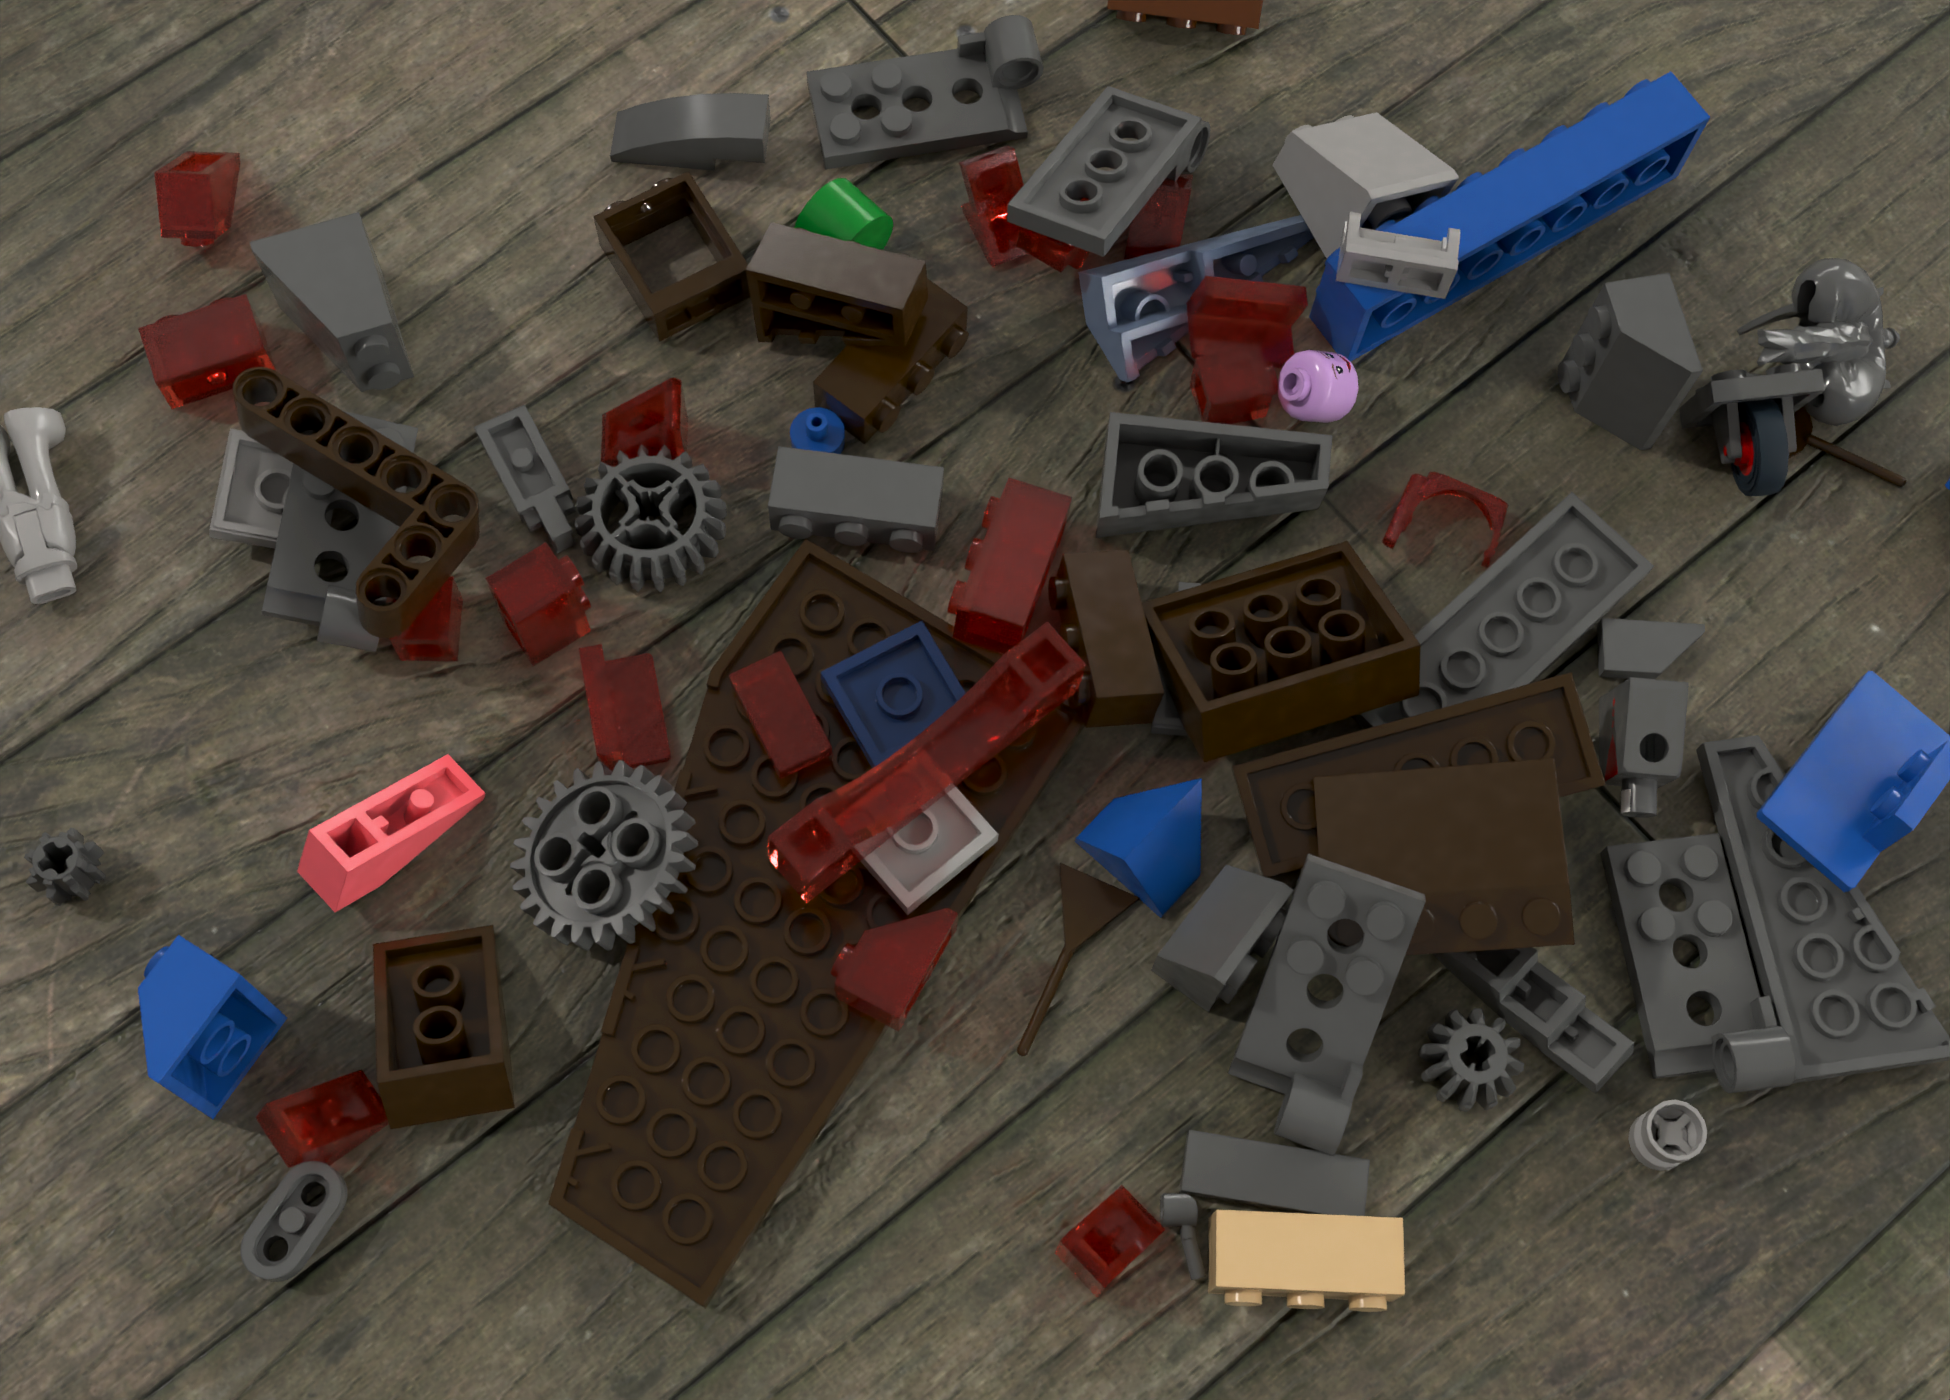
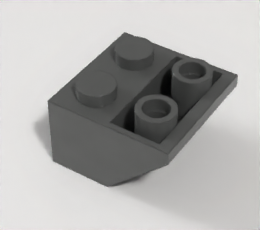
M1225 865L1159 952L1151 971L1208 1013L1219 998L1229 1004L1258 962L1251 954L1254 952L1263 958L1275 943L1287 913L1284 906L1294 890L1283 882Z

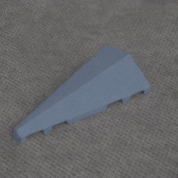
M1302 215L1080 271L1078 273L1086 324L1119 379L1125 382L1133 381L1140 376L1138 370L1154 358L1166 356L1176 349L1175 342L1195 327H1205L1263 283L1262 276L1278 264L1289 263L1298 256L1297 250L1313 239L1314 236Z

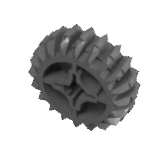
M643 444L638 449V457L629 459L627 454L619 450L617 455L619 465L612 467L600 461L598 472L601 479L586 478L584 488L587 495L577 497L576 507L580 516L576 517L575 527L577 534L582 537L580 540L582 551L587 556H593V566L599 573L609 570L611 581L616 585H619L630 576L632 588L639 592L646 580H653L655 589L661 593L665 587L664 579L674 577L675 582L683 587L686 582L685 570L689 568L702 575L705 570L702 557L716 558L719 553L716 540H722L726 536V526L721 520L727 516L726 503L719 499L722 496L721 487L716 480H709V470L704 466V463L692 467L691 456L686 451L672 460L671 451L665 444L659 450L657 456H650L648 449ZM621 501L624 504L626 514L618 521L620 527L610 534L607 530L608 521L614 508ZM689 503H692L696 509L695 518L688 531L682 535L678 530L677 521L683 516L682 509ZM641 514L645 518L647 517L646 521H642ZM653 515L654 521H649L648 516ZM657 515L661 516L662 523L656 519ZM652 547H654V548H659V549H653V550H644V549H646V548H652Z

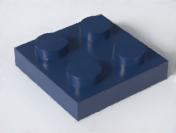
M922 620L821 671L822 683L876 776L908 760L920 749L925 751L978 723V712Z

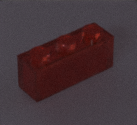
M1008 478L1001 498L990 497L982 521V528L988 529L984 540L976 537L973 539L965 564V570L971 571L967 583L957 580L949 601L947 612L956 615L952 638L1018 658L1064 535L1072 497L1012 478Z

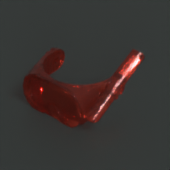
M1429 472L1427 477L1417 473L1413 474L1407 483L1382 543L1386 547L1394 548L1401 532H1405L1407 525L1411 523L1412 514L1422 500L1425 501L1428 498L1443 494L1456 495L1475 504L1484 514L1489 529L1493 530L1488 548L1485 550L1481 566L1488 568L1491 562L1489 559L1494 556V550L1498 547L1497 541L1501 535L1499 532L1503 528L1509 505L1492 494L1441 473Z

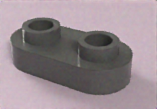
M308 1161L295 1166L286 1174L243 1236L240 1249L241 1258L249 1272L266 1281L281 1282L294 1277L303 1269L346 1205L347 1186L339 1172L323 1162ZM316 1186H324L326 1190L324 1201L318 1206L309 1207L307 1204L309 1191ZM285 1239L288 1243L287 1254L279 1261H272L269 1256L270 1247L277 1240Z

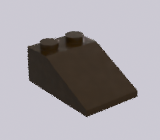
M481 926L373 944L377 1085L390 1129L515 1108L511 1057L494 926Z

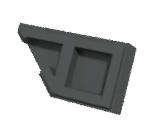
M1602 618L1597 624L1599 677L1656 679L1704 634L1705 624Z

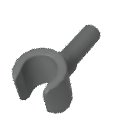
M1163 1193L1160 1197L1161 1226L1180 1227V1237L1191 1280L1206 1277L1196 1238L1197 1232L1195 1227L1198 1217L1196 1201L1188 1194Z

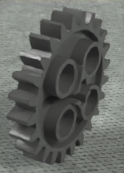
M622 760L618 761L613 771L601 761L596 762L592 778L579 768L575 769L573 774L574 785L570 788L556 780L553 784L557 797L552 802L538 797L536 802L543 813L539 818L524 817L522 820L532 830L530 837L516 839L513 843L525 852V857L510 863V868L523 876L522 879L512 886L515 892L525 898L520 908L535 919L533 924L548 935L551 934L553 938L566 946L573 942L585 951L590 950L594 941L606 950H612L616 933L628 943H634L635 925L639 923L654 931L656 925L652 913L657 909L668 914L673 913L674 909L667 900V896L670 892L686 893L688 888L677 879L680 872H689L696 868V865L683 855L684 852L698 846V841L688 832H685L695 824V819L683 810L687 804L685 799L672 790L673 786L660 775L655 776L643 765H639L633 770ZM609 810L606 818L599 822L602 815ZM648 841L645 850L637 855L640 846ZM569 855H571L567 864L561 868V865L564 862V860ZM609 887L606 896L598 902L602 891Z

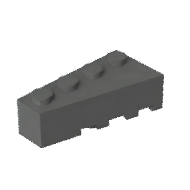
M1110 412L1105 438L1096 538L1318 509L1329 487L1332 435Z

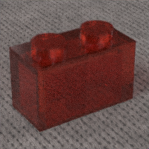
M246 294L234 298H221L215 300L209 306L181 315L164 316L153 324L138 328L155 383L171 409L232 390L237 376L247 369L267 367L276 371L260 320Z
M546 542L485 578L505 626L532 666L591 632L585 611L592 606L581 588L585 585L584 581L570 558L565 555L558 560Z

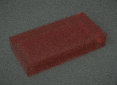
M781 651L729 674L730 683L780 779L833 754L830 742Z

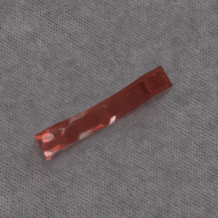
M1046 622L1004 654L960 700L908 744L859 778L829 794L817 798L768 836V859L805 903H808L1077 692L1086 663L1056 630Z

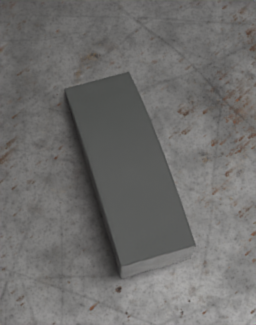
M746 93L697 94L657 100L618 111L610 153L611 162L713 171L715 170L716 159L765 163L771 121L769 95Z

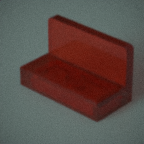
M1205 276L1186 303L1191 356L1193 359L1201 361L1282 369L1286 361L1294 355L1291 326L1308 306L1306 287Z
M602 644L579 648L598 760L612 771L619 760L624 761L631 768H637L639 765L648 766L668 762L671 759V753L652 655L646 653L607 661Z

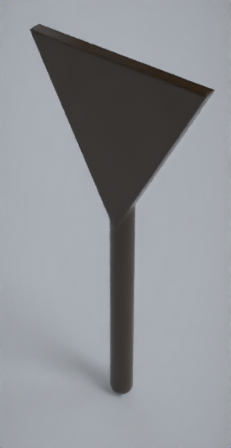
M1063 863L1059 864L1064 947L1017 1047L1018 1055L1026 1056L1075 949L1136 903L1140 897Z

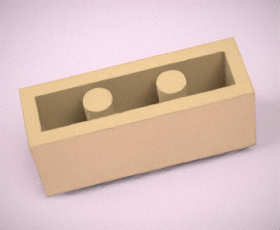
M1216 1210L1209 1217L1208 1294H1224V1304L1232 1306H1261L1262 1296L1287 1297V1307L1296 1309L1325 1308L1324 1299L1349 1300V1310L1387 1311V1301L1393 1302L1405 1295L1403 1218Z

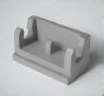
M1349 211L1348 222L1345 221L1342 229L1336 281L1442 299L1446 298L1458 270L1460 229L1448 228L1447 238L1443 237L1442 241L1360 228L1361 213Z

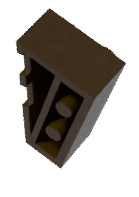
M773 222L770 223L746 268L758 342L772 343L776 335H799L798 339L801 344H816L819 336L843 337L842 340L845 345L905 347L928 300L926 261L912 258L906 254H896L861 245L854 241H845L809 232L803 228H793Z

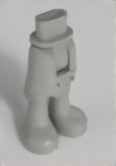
M41 407L19 408L4 414L3 418L7 431L0 424V542L9 562L15 568L16 581L26 585L31 603L43 604L76 592L72 572L77 569L76 558H74L76 535L73 517L70 513L69 504L60 494L49 457V449L64 441L66 427L61 413L54 409ZM9 437L16 449L30 497L17 491L8 458L11 452Z

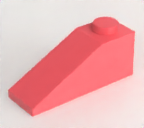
M447 754L310 829L297 872L334 912H337L382 886L482 802L486 793Z

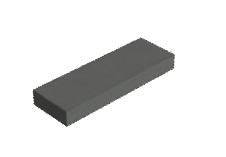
M1189 1130L1186 1136L1179 1193L1293 1213L1365 1216L1370 1160L1339 1154L1332 1156L1321 1151Z

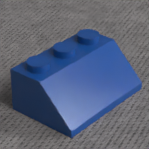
M178 935L170 946L161 948L150 959L144 971L145 979L138 987L148 1077L211 1119H214L287 1020V1017L242 975Z

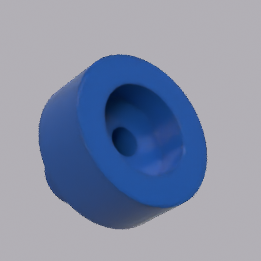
M815 407L802 411L794 418L790 427L791 447L842 454L845 446V430L842 420L833 411L825 408Z

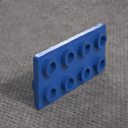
M1868 671L1858 680L1756 814L1757 818L1843 892H1848L1856 887L1880 852L1916 828L1949 782L1950 735L1876 673Z

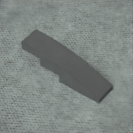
M1533 947L1433 954L1498 1016L1505 1019V1022L1537 1049L1595 1094L1633 1053L1634 1042L1586 1008V996L1539 963L1538 950Z

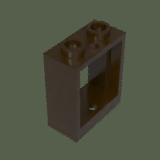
M689 171L675 178L662 179L655 183L651 189L629 200L614 202L606 207L603 212L593 216L602 250L659 342L750 297L746 273L748 263ZM688 216L717 263L652 294L624 249V246Z

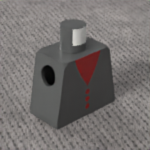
M1630 677L1599 698V764L1606 785L1622 786L1621 815L1637 818L1657 816V789L1680 777L1689 682Z

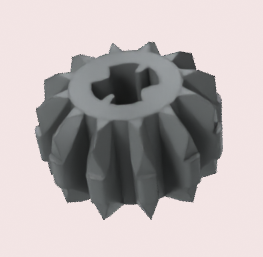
M1474 1008L1469 1013L1467 1020L1455 1009L1445 1016V1025L1434 1022L1428 1028L1426 1033L1432 1043L1424 1044L1419 1049L1418 1056L1424 1061L1434 1064L1421 1074L1422 1080L1424 1082H1433L1439 1079L1444 1085L1437 1091V1101L1444 1102L1453 1093H1456L1457 1105L1460 1111L1468 1112L1473 1107L1475 1101L1484 1110H1490L1498 1103L1497 1094L1509 1097L1516 1090V1086L1510 1076L1519 1075L1524 1070V1063L1508 1055L1519 1048L1521 1044L1520 1039L1517 1037L1503 1040L1499 1033L1506 1025L1505 1019L1497 1018L1489 1026H1486L1482 1008ZM1467 1049L1468 1057L1475 1053L1481 1061V1065L1475 1070V1063L1467 1067L1461 1060V1055Z

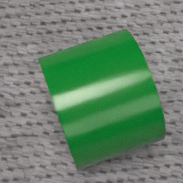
M837 178L824 185L811 197L799 214L794 228H803L809 232L845 241H854L861 245L883 250L893 230V219L848 179Z

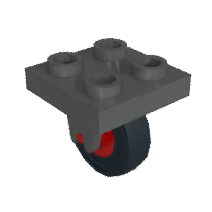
M1792 363L1769 368L1766 370V375L1746 377L1745 370H1729L1711 376L1712 381L1704 387L1696 389V394L1679 408L1682 429L1713 425L1722 464H1731L1733 477L1738 489L1745 496H1764L1778 493L1786 480L1789 453L1796 452L1797 450L1794 413L1825 391L1822 369L1801 371L1800 364Z

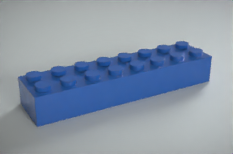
M1671 71L1652 82L1648 79L1640 81L1622 99L1611 105L1607 102L1600 103L1590 110L1582 121L1569 128L1566 125L1555 128L1535 147L1527 151L1523 148L1513 151L1504 158L1497 168L1484 175L1481 172H1476L1463 180L1456 190L1442 198L1432 196L1422 202L1410 216L1399 222L1389 220L1375 229L1442 241L1443 237L1447 238L1448 228L1460 229L1458 270L1445 299L1336 281L1339 247L1325 261V269L1320 284L1316 289V297L1309 318L1337 354L1345 356L1350 362L1675 179L1698 141L1710 116Z

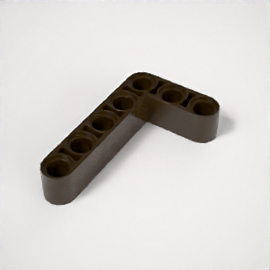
M253 367L243 371L233 383V396L237 416L243 432L250 438L400 527L360 574L356 582V599L359 620L362 627L369 634L379 638H392L402 634L476 545L480 534L479 500L476 493L468 485L277 371L267 367ZM260 402H270L268 405L255 406V404ZM307 430L319 431L311 435L301 434L302 432ZM355 458H363L367 460L359 464L348 462L349 460ZM403 486L415 488V490L407 493L395 491ZM449 515H459L464 517L462 520L456 522H449L442 519ZM414 556H426L431 558L429 561L424 563H412L407 561ZM382 597H390L397 600L388 606L372 604L376 599Z

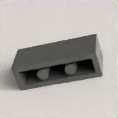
M778 446L768 503L770 528L795 539H806L811 537V535L835 538L836 541L850 546H861L870 542L890 545L891 548L904 553H916L922 549L934 551L943 495L944 467Z

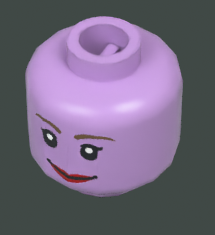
M1306 350L1291 356L1280 371L1277 384L1281 405L1292 418L1301 421L1323 423L1337 421L1347 415L1356 402L1359 389L1355 368L1345 356L1316 350Z

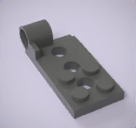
M1008 15L991 22L984 32L958 36L957 49L807 71V86L825 170L1027 138L1028 131L1017 89L1027 87L1036 82L1042 76L1044 70L1032 22L1027 17L1021 15ZM963 90H970L977 93L980 99L975 103L964 104L957 101L954 95ZM921 98L926 100L930 106L924 111L914 112L908 110L903 104L909 99ZM861 106H872L880 112L878 116L868 120L860 119L853 114Z
M1107 86L1008 203L1007 222L1104 257L1166 178L1176 181L1183 171L1193 173L1198 168L1208 147L1211 131L1210 124L1203 121L1201 117ZM1123 138H1135L1138 140L1128 141L1123 140ZM1109 167L1113 168L1114 170L1104 171L1099 170L1097 168ZM1082 198L1090 199L1088 201H1080Z
M344 411L414 453L418 428ZM307 430L302 432L301 434L311 435L319 431ZM355 458L361 463L367 461L363 458ZM293 463L261 615L320 626L317 637L319 642L376 652L379 637L369 634L362 627L359 620L356 582L360 574L396 533L399 526ZM403 486L395 491L406 493L407 487ZM343 508L354 514L358 524L351 530L339 531L327 523L325 515L332 509ZM334 559L344 565L347 570V576L339 582H327L316 574L314 567L321 560ZM387 597L376 599L372 604L386 606Z
M1719 833L1606 846L1600 853L1653 1079L1715 1071L1721 1087L1727 1093L1791 1085L1796 1073L1793 1046L1786 1031L1781 1026H1777L1770 996L1760 997ZM1673 885L1679 888L1686 898L1685 910L1675 912L1666 908L1659 897L1660 886ZM1685 940L1697 948L1700 955V963L1697 968H1687L1677 962L1673 955V944L1675 941ZM1689 997L1703 998L1711 1005L1714 1011L1712 1025L1702 1026L1690 1018L1686 1007Z
M1310 854L1307 855L1287 909L1282 929L1276 939L1228 1071L1230 1075L1285 1094L1277 1117L1274 1135L1332 1156L1335 1154L1345 1131L1352 1101L1363 1075V1064L1425 905V894ZM1350 919L1361 926L1364 934L1355 945L1340 946L1330 939L1328 935L1329 927L1337 920ZM1319 974H1330L1341 982L1343 990L1335 999L1324 1001L1315 998L1310 993L1307 985L1313 977ZM1308 1028L1317 1032L1323 1043L1317 1051L1310 1054H1302L1295 1051L1289 1045V1035L1297 1029Z

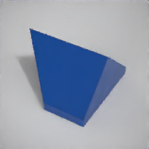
M1202 778L1114 798L1075 838V842L1135 896L1140 897V900L1160 918L1196 882L1201 874Z

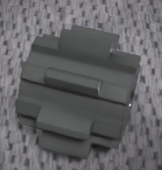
M70 827L66 833L60 832L59 837H52L46 832L43 833L39 839L41 844H39L36 850L30 849V852L24 856L33 865L32 868L28 869L31 876L26 880V883L37 892L46 890V897L58 906H61L65 900L71 901L72 896H79L84 901L88 900L91 894L89 890L95 883L100 884V881L106 878V875L97 868V866L101 865L99 858L104 854V851L94 841L84 844V836L75 828ZM65 862H66V865H67V867H68V869H67L66 871H65L64 867L62 866Z

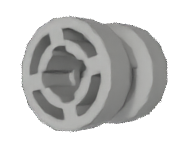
M1676 1099L1661 1102L1637 1117L1630 1127L1628 1140L1632 1153L1643 1165L1659 1171L1669 1170L1701 1152L1706 1144L1707 1128L1705 1120L1696 1108L1687 1102ZM1656 1129H1658V1132H1657L1658 1139H1656V1135H1655V1134H1656Z

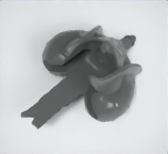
M1824 258L1812 263L1796 279L1792 289V304L1764 314L1737 329L1738 334L1742 335L1776 321L1793 317L1800 318L1798 326L1794 330L1758 329V344L1765 348L1758 358L1757 364L1761 366L1772 362H1781L1782 364L1798 363L1801 365L1802 371L1822 369L1825 391L1803 406L1807 413L1818 422L1838 426L1857 421L1876 405L1883 389L1891 388L1890 382L1885 379V349L1895 347L1900 340V335L1892 328H1883L1880 296L1884 293V288H1876L1868 273L1847 259ZM1746 372V377L1763 375Z

